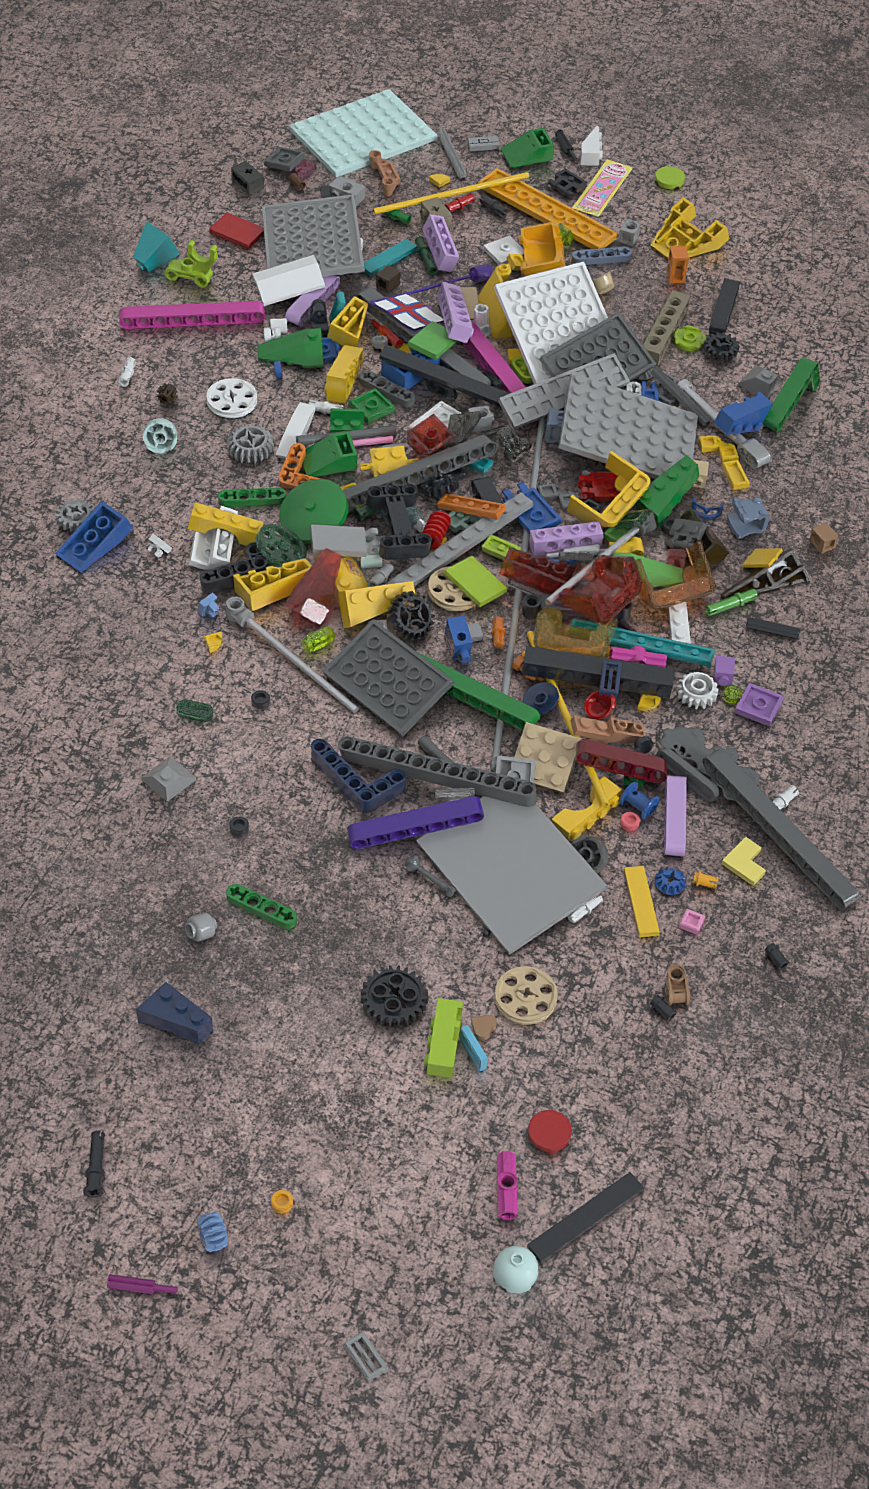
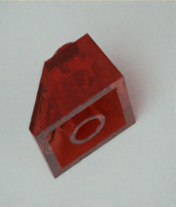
M434 414L407 431V444L419 455L430 456L456 438V435Z

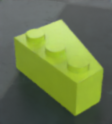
M442 998L437 1000L435 1017L431 1018L430 1029L433 1032L432 1035H428L427 1048H430V1052L425 1053L424 1066H427V1075L453 1077L461 1028L463 1001Z

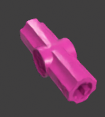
M635 646L631 649L611 647L609 659L666 667L667 655L646 652L641 646Z
M511 1151L497 1153L496 1191L498 1194V1218L503 1220H512L518 1217L516 1154ZM503 1184H510L511 1187H505Z

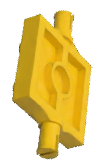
M404 446L370 449V463L360 464V471L371 470L373 477H377L418 461V458L407 459Z

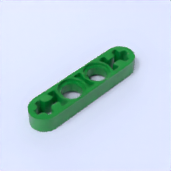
M283 488L222 490L218 493V503L224 507L281 505L286 497V491ZM263 495L265 498L259 499L257 496ZM241 496H246V497H248V498L243 500V499H240L239 497H241Z
M232 884L226 890L227 901L232 905L283 929H292L297 924L296 912L239 884ZM255 899L258 901V904L251 906L247 902ZM267 908H274L276 910L273 914L265 912Z

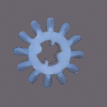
M209 1212L198 1217V1232L205 1250L216 1252L227 1247V1232L220 1214Z

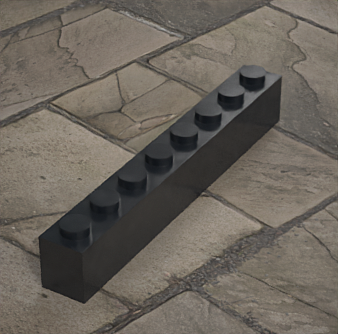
M526 646L522 675L600 687L603 660L620 662L622 667L619 690L670 698L674 669ZM606 665L604 688H607L610 668L608 665ZM615 666L613 669L612 689H615L617 667Z

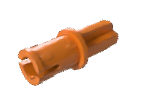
M496 617V623L495 618L492 619L493 630L491 635L494 639V647L502 649L505 644L504 636L506 635L504 620L502 617Z

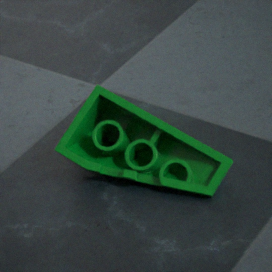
M321 328L301 330L257 345L258 360L287 362V365L293 366V364H298L304 368L324 367Z

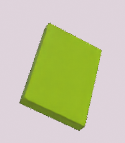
M473 556L449 567L444 573L479 607L507 592V587Z

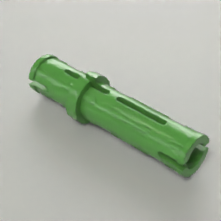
M755 589L743 593L738 592L732 597L706 605V614L710 617L736 606H744L745 603L758 599Z

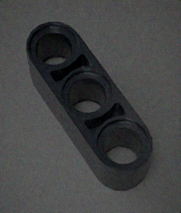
M489 476L471 480V488L476 499L503 504Z

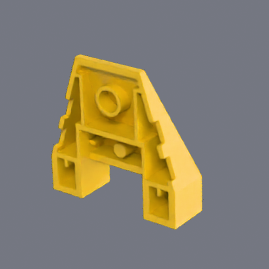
M682 197L671 208L668 218L664 220V225L656 234L651 247L668 259L670 246H686L688 257L690 258L717 250L729 240L728 228L715 220L704 232L690 223L696 217L694 204Z

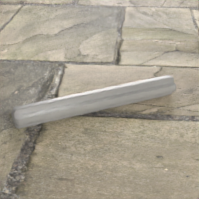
M439 130L438 136L460 179L466 178V171L446 130Z

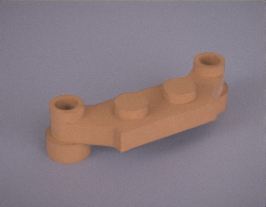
M372 150L369 153L371 168L378 169L381 175L384 196H392L394 189L400 184L401 179L393 162L382 159L380 151Z

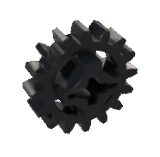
M716 332V335L710 334V337L707 336L704 342V352H707V356L712 355V359L717 358L718 361H721V359L727 361V358L732 360L733 356L737 357V353H739V341H736V337L731 338V334L725 335V332L722 334Z
M440 473L434 477H429L428 481L421 483L422 494L424 496L428 495V497L442 498L444 494L449 495L455 492V489H459L458 478L451 474L445 476L444 473Z

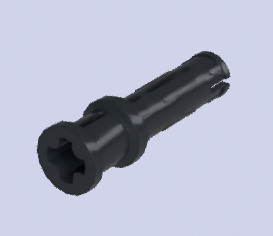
M100 1130L91 1133L89 1168L85 1171L87 1179L83 1194L91 1198L100 1197L104 1192L102 1179L105 1177V1172L102 1169L105 1133Z

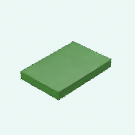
M432 321L410 339L407 346L437 360L458 340L448 338L446 327Z

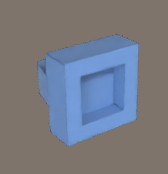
M211 593L199 602L197 612L201 616L207 614L211 618L215 617L219 610V606L216 604L218 597Z

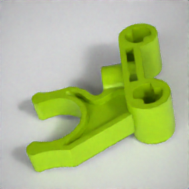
M190 240L187 244L188 257L182 260H171L164 271V275L171 281L182 277L194 280L199 287H206L213 276L211 267L218 257L217 246L212 245L209 250L210 256L204 257L196 252L194 248L195 241Z

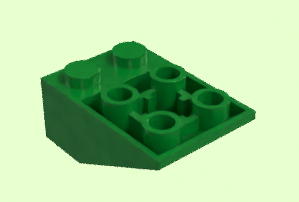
M538 128L527 131L503 146L501 152L510 168L553 160L554 144L546 130Z
M349 431L331 434L305 449L306 456L302 465L308 476L317 477L357 470L358 454Z

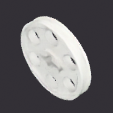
M228 378L217 381L210 386L206 395L209 409L214 414L225 418L245 416L252 412L257 405L256 389L252 384L242 379ZM235 386H241L242 388L236 389V388H234V387H235ZM218 388H225V390H223V391H219V390H217V389H218ZM224 407L230 408L229 410H222Z

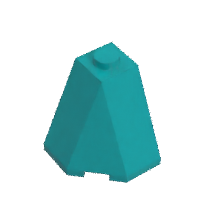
M147 221L133 258L137 262L136 266L139 269H145L150 273L177 257L180 252L167 234Z

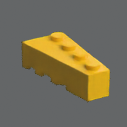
M344 345L341 351H339L336 360L326 375L324 388L326 401L347 403L363 363V348Z
M306 558L283 563L282 567L269 566L264 571L256 572V570L248 571L247 575H233L235 592L243 599L251 611L316 585L314 567Z
M413 581L338 592L343 628L355 626L389 611L387 608L392 606L391 600H395V596L401 595L402 592L408 593L413 591L415 594Z

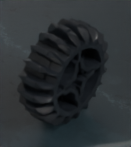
M409 591L408 593L402 592L401 595L395 596V600H391L392 606L387 608L391 613L386 616L391 618L387 623L393 625L391 630H397L395 636L401 635L403 640L408 638L409 641H412L414 638L418 640L421 639V636L425 637L427 632L432 630L430 626L434 625V622L431 619L435 615L431 614V611L434 608L429 607L431 601L425 602L426 596L420 597L419 592L414 594L413 591ZM405 602H411L415 605L412 607L404 606L403 604ZM411 624L418 626L416 630H411L407 627Z

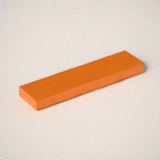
M444 494L437 503L439 509L496 520L506 510L505 504L454 494Z

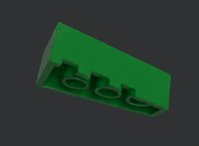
M685 455L650 483L649 488L636 502V508L639 511L651 509L656 525L660 528L664 519L672 513L675 505L680 503L682 496L690 490L700 477L698 464Z

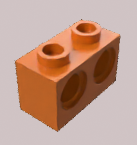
M670 246L667 265L669 284L685 283L689 259L686 246Z

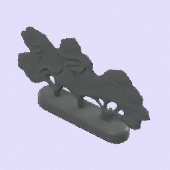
M677 726L674 729H662L664 736L660 739V745L664 748L656 753V757L666 761L668 772L673 776L686 777V786L707 802H713L718 798V787L722 788L726 799L734 800L705 769L702 761L706 756L721 749L736 763L739 758L736 748L723 749L719 746H713L711 749L706 748L704 744L705 737L699 728ZM681 746L685 748L684 755H681V751L679 752ZM683 759H691L697 763V768L695 769ZM738 766L756 785H759L760 775L749 767ZM700 772H702V773H704V774H707V775H710V776H711V779L709 780L708 778H706V777H705L703 774H701Z

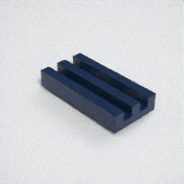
M603 660L599 695L606 694L608 697L610 695H614L615 698L618 697L622 663ZM606 665L610 666L607 689H604ZM615 666L617 667L615 690H611L613 669Z

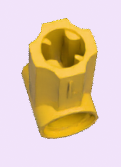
M632 537L618 548L615 553H632L644 557L641 538ZM608 542V548L615 542Z

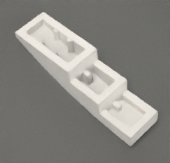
M301 402L298 404L276 452L277 458L286 459L290 447L296 443V436L307 435L316 406Z

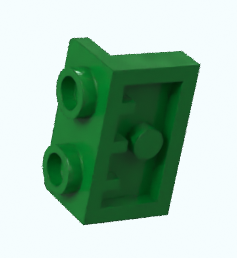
M330 409V433L364 429V409Z

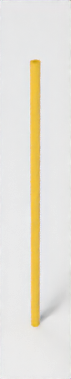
M533 631L527 632L526 635L531 646L540 648ZM546 679L547 683L553 684L559 692L557 705L570 734L580 738V736H576L573 733L570 721L572 718L555 680ZM585 766L604 808L608 807L610 803L595 769Z

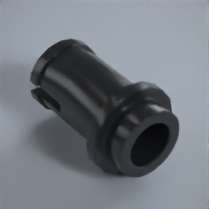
M771 943L765 948V955L771 958L779 970H782L789 964V961L779 950V945Z
M657 995L650 1002L652 1009L657 1010L667 1021L672 1020L677 1011L664 1001L665 998L663 996Z

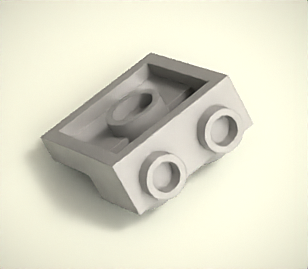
M498 755L494 760H491L490 772L534 783L535 760Z

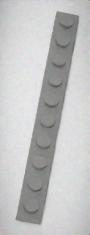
M520 492L504 503L506 510L498 520L483 517L431 552L427 557L422 558L388 581L387 585L413 581L415 587L430 577L435 571L443 568L489 537L490 534H493L533 507V501Z

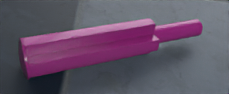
M109 1274L107 1280V1288L148 1294H154V1291L176 1294L178 1288L175 1286L156 1284V1280Z

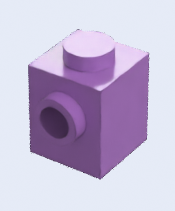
M716 655L713 681L717 685L732 686L735 668L734 657Z

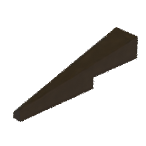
M787 549L779 555L778 560H775L770 567H760L720 595L723 599L734 596L735 593H743L751 589H755L759 593L783 586L808 582L811 578L805 566L800 564L794 550Z

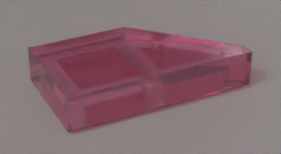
M303 159L296 166V174L304 181L317 168V164Z

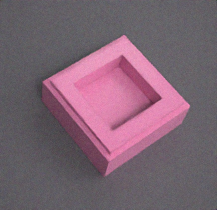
M686 909L679 928L698 935L705 916Z

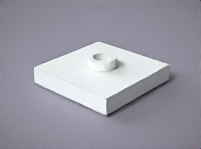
M510 235L485 244L483 248L498 265L509 264L506 259L509 254H521L524 258V249Z

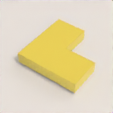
M747 837L722 860L723 866L752 886L766 872L764 868L752 861L761 852L762 847Z

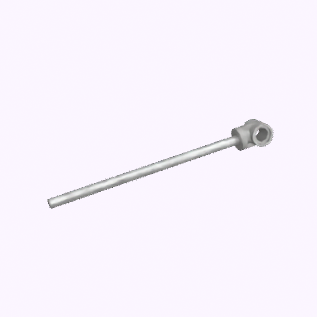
M231 597L226 601V618L229 621L237 622L241 627L249 625L353 713L358 711L359 708L256 623L253 620L254 613L244 606L243 599Z

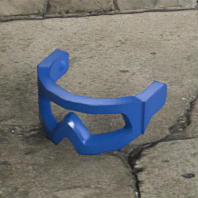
M693 498L691 507L701 518L714 519L722 514L724 503H721L718 507L706 509L705 506L695 501L696 498ZM696 506L703 509L705 514H708L712 510L718 511L716 514L705 515L697 511Z

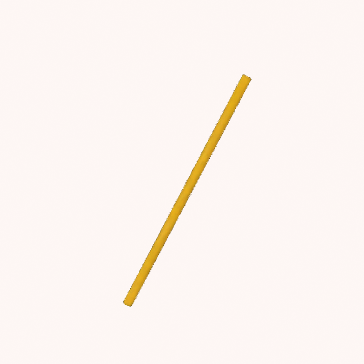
M520 173L373 208L372 211L374 215L421 204L422 201L436 197L443 199L529 178V173Z

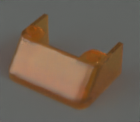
M697 541L686 549L692 565L683 570L682 577L684 583L654 591L652 584L648 581L641 559L639 558L629 564L627 569L636 594L653 609L661 610L713 593L716 589V583L701 541Z

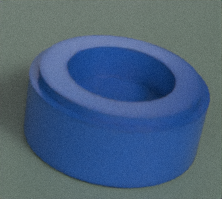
M275 361V376L282 378L281 361Z

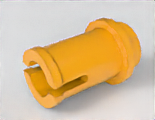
M701 871L694 872L692 883L696 884L695 886L697 887L701 885L716 889L717 884L709 881L718 882L719 877L703 874Z

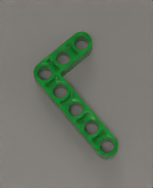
M802 357L773 402L763 421V426L779 432L805 389L807 388L813 392L817 389L821 380L818 363L806 357Z

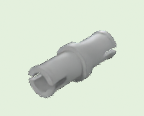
M385 563L380 570L373 574V578L367 584L368 587L380 586L385 583L389 574L393 572V566L390 563Z

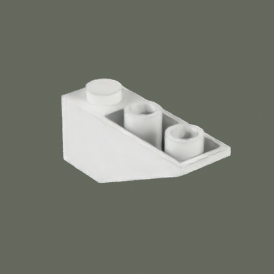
M596 126L581 144V165L599 166V160H602V132H599V126Z

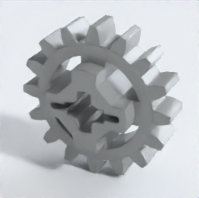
M71 499L70 503L64 501L65 505H59V509H56V521L59 527L63 526V530L70 528V532H72L81 525L94 509H92L91 504L87 505L86 500L83 503L80 499L77 502Z

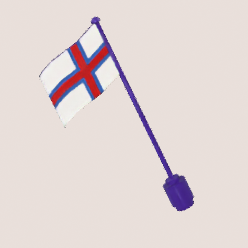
M482 264L472 267L467 276L445 282L454 283L468 278L474 283L482 282L490 278L493 269L490 265ZM442 283L370 301L371 306H376L387 312L402 325L413 331L425 328L432 321L438 324L444 322L442 317L436 315L421 302L409 296L410 294L439 287Z

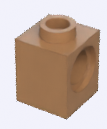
M823 523L812 528L809 541L822 554L836 548L839 535L827 523Z

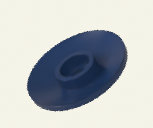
M538 683L527 690L523 697V703L533 707L542 715L551 711L556 706L559 700V692L551 683Z

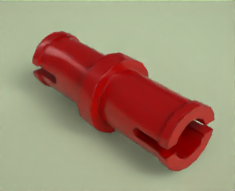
M469 193L461 198L457 197L454 201L444 205L449 212L457 209H463L464 206L475 202V197Z

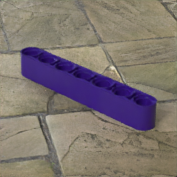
M472 796L353 823L347 827L351 847L361 849L479 822L484 818V812L480 798Z

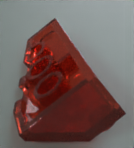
M325 548L294 588L285 606L291 612L321 627L331 609L330 603L332 595H334L335 580L338 577L342 556Z

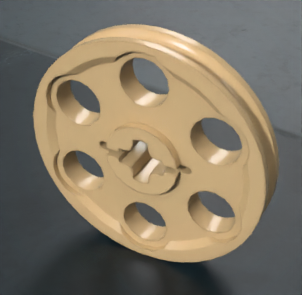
M449 567L438 569L431 575L428 582V595L436 605L450 611H464L476 605L472 600H463L462 598L468 596L444 574L445 570ZM444 576V577H446L447 579H446V580H441V579H439L438 577ZM434 588H439V589H441L442 591H441V592H435L433 589H434ZM452 599L454 602L448 603L445 600Z
M520 966L510 969L500 977L496 984L495 1003L498 1010L504 1017L518 1024L531 1025L544 1021L553 1013L557 1004L558 992L555 982L547 973L535 967ZM529 974L534 975L536 980L529 982L525 979V976ZM513 979L517 984L508 986L505 981ZM548 987L552 992L543 994L540 989ZM525 993H529L527 998L523 997ZM508 996L512 999V1002L505 1004L500 999ZM543 1004L547 1007V1010L544 1012L538 1011L536 1006ZM524 1009L527 1011V1015L518 1016L516 1011Z

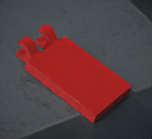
M590 472L589 476L579 475L580 482H577V485L582 491L580 500L585 501L587 498H593L594 501L612 502L620 493L615 488V481L618 476L613 472Z

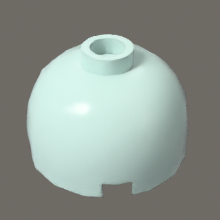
M164 418L151 420L144 428L143 441L146 447L152 452L159 454L165 453L164 451H171L177 443L176 427L171 421Z
M510 1246L503 1249L494 1262L493 1276L496 1284L499 1287L501 1285L507 1292L515 1294L531 1289L538 1278V1262L535 1255L529 1249L522 1246Z

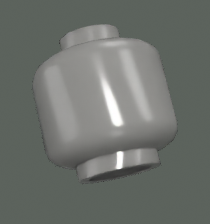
M206 912L189 917L185 924L187 936L196 942L212 938L217 928L215 918Z

